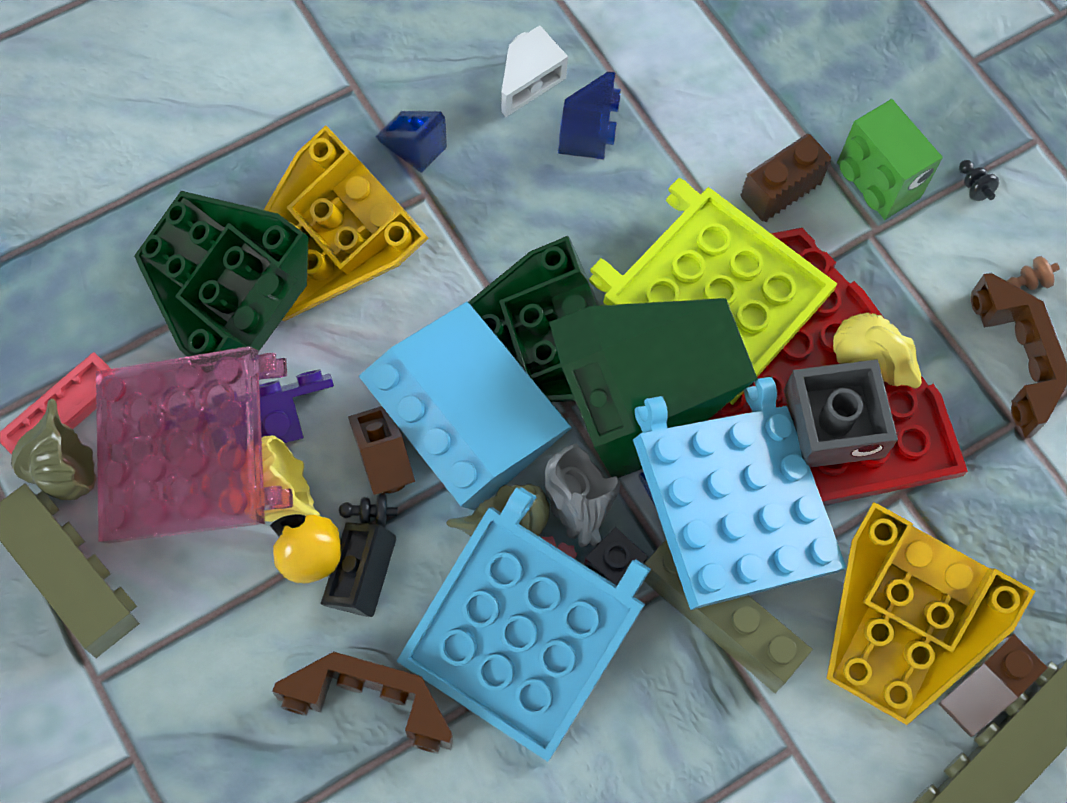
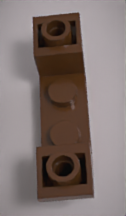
M993 273L983 274L971 292L972 308L977 315H980L984 328L1015 322L1017 341L1025 348L1029 359L1028 368L1033 381L1037 382L1025 385L1011 400V414L1015 424L1021 427L1025 439L1031 438L1047 423L1067 386V361L1044 301Z
M332 652L281 679L273 687L272 692L279 701H283L282 709L307 716L309 709L317 712L322 711L332 678L338 679L336 683L338 687L348 691L362 693L364 687L380 691V698L390 703L406 705L407 699L414 701L405 728L407 738L414 739L412 746L436 754L439 753L440 747L451 750L453 744L452 733L421 676L338 652Z

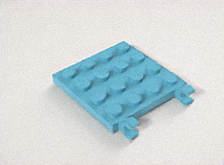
M772 377L757 379L755 381L756 386L747 387L744 390L745 399L752 410L751 413L667 428V406L662 396L648 398L644 400L645 406L634 409L636 420L643 433H640L633 441L690 610L838 573L847 568L811 469L802 458L797 432L788 407L776 408L777 388Z
M521 487L514 490L502 512L493 507L488 508L396 662L414 674L421 676L423 680L548 762L645 606L634 595L646 579L651 568L635 559V561L631 562L618 586L614 585L519 524L536 499L535 495Z

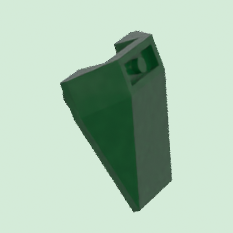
M180 191L134 255L179 350L203 372L208 374L258 353L307 286L308 236L278 213L185 191Z
M565 236L528 252L468 301L551 402L575 401L562 369L549 322L588 306L598 305L593 288L569 236Z
M726 298L588 306L549 322L562 369L594 448L611 477L620 478L643 469L633 439L640 433H643L636 420L634 409L645 406L644 400L662 396L668 413L666 425L667 428L707 421L758 379Z

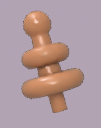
M1037 256L1033 260V269L1030 266H1024L1021 268L1020 277H1011L1007 282L1018 288L1025 285L1029 290H1035L1038 287L1039 281L1045 288H1050L1054 285L1055 281L1053 272L1060 270L1058 263L1050 265L1044 257Z

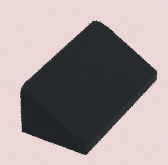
M346 522L340 539L341 558L334 572L329 575L321 605L361 616L373 617L396 543L395 534L378 524Z

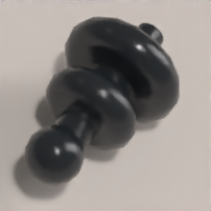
M963 160L959 164V170L961 173L966 174L964 185L970 188L969 197L973 201H982L987 198L993 200L996 197L994 192L999 186V178L995 174H987V170L983 167L974 169L973 162Z
M384 493L377 495L376 504H371V500L368 497H363L360 500V505H352L345 502L338 509L340 516L343 518L359 516L360 523L368 524L370 517L376 518V524L384 528L386 527L387 516H398V507H387V496Z

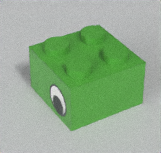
M890 99L854 121L837 164L842 175L847 180L852 181L861 191L867 205L871 209L877 210L882 218L886 220L922 197L943 157L896 102Z

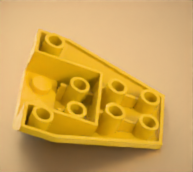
M327 125L295 154L264 208L265 211L278 213L308 236L307 286L282 321L293 318L399 267L429 239L415 220Z
M873 502L851 541L826 679L908 725L1014 631L1036 591L995 568H988L917 529L913 526L912 522Z

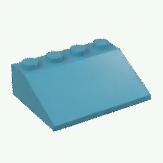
M468 302L463 303L391 347L359 375L363 383L459 505L474 511L480 503L495 495L501 486L509 483L572 428Z

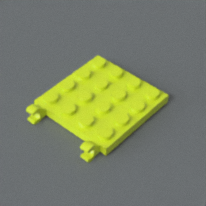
M678 178L668 188L671 194L666 198V202L674 209L684 211L683 214L624 275H621L612 265L600 258L590 269L593 275L589 278V282L598 290L607 292L603 303L606 305L726 298L758 377L833 293L837 283L710 187H707L702 194H699L685 180ZM744 391L731 400L730 403L733 405Z

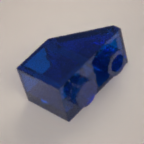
M606 72L564 99L558 154L604 160L606 145H614L617 122L609 121L610 111L618 112L621 89L614 88L616 72Z

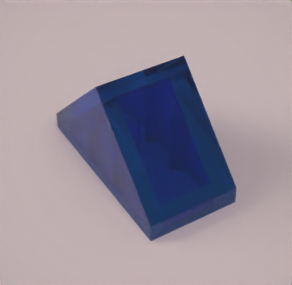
M401 111L376 135V138L381 144L422 173L447 148L445 116L441 111Z

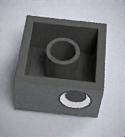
M878 359L792 371L784 388L787 407L797 432L802 458L810 468L885 458L898 441Z

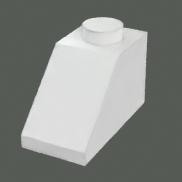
M540 25L528 33L523 32L519 34L509 44L501 101V112L505 117L553 88L567 77L568 56Z

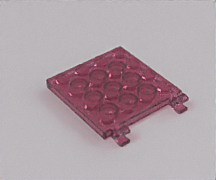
M244 347L96 371L99 542L115 543L265 524V510L293 507L292 489L282 490V486L263 487L259 380L287 376V359H276L275 353L258 355V350L252 347Z

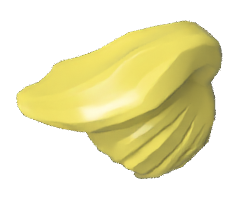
M864 313L844 320L839 326L833 340V349L838 363L844 364L878 359L883 381L892 386L908 385L912 388H918L921 385V372L916 358L914 341L912 338L901 335L899 329L891 324L889 320L884 319L881 315Z
M264 436L256 439L245 456L242 478L246 486L242 492V503L247 515L257 521L273 522L284 516L296 514L320 516V513L313 507L314 500L310 496L309 485L303 477L304 462L295 458L287 445L276 436Z

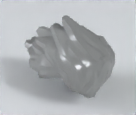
M576 443L564 447L562 451L554 454L548 461L545 469L546 496L551 503V512L555 517L560 518L562 524L566 526L567 536L572 539L579 538L580 547H586L588 543L596 546L601 542L599 527L605 520L619 493L620 480L617 477L606 479L604 473L590 460L588 453Z

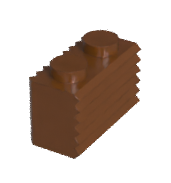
M805 134L747 173L745 185H743L742 193L740 194L741 198L761 221L768 222L769 217L774 218L775 213L780 214L781 209L785 210L787 205L791 206L793 201L797 202L799 197L803 198L805 193L809 194L811 189L815 190L817 185L821 186L831 162V156L811 134Z

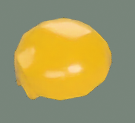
M307 515L304 523L297 528L285 526L282 535L273 545L274 566L284 578L295 583H311L329 576L334 572L341 558L338 528L329 518L317 515Z

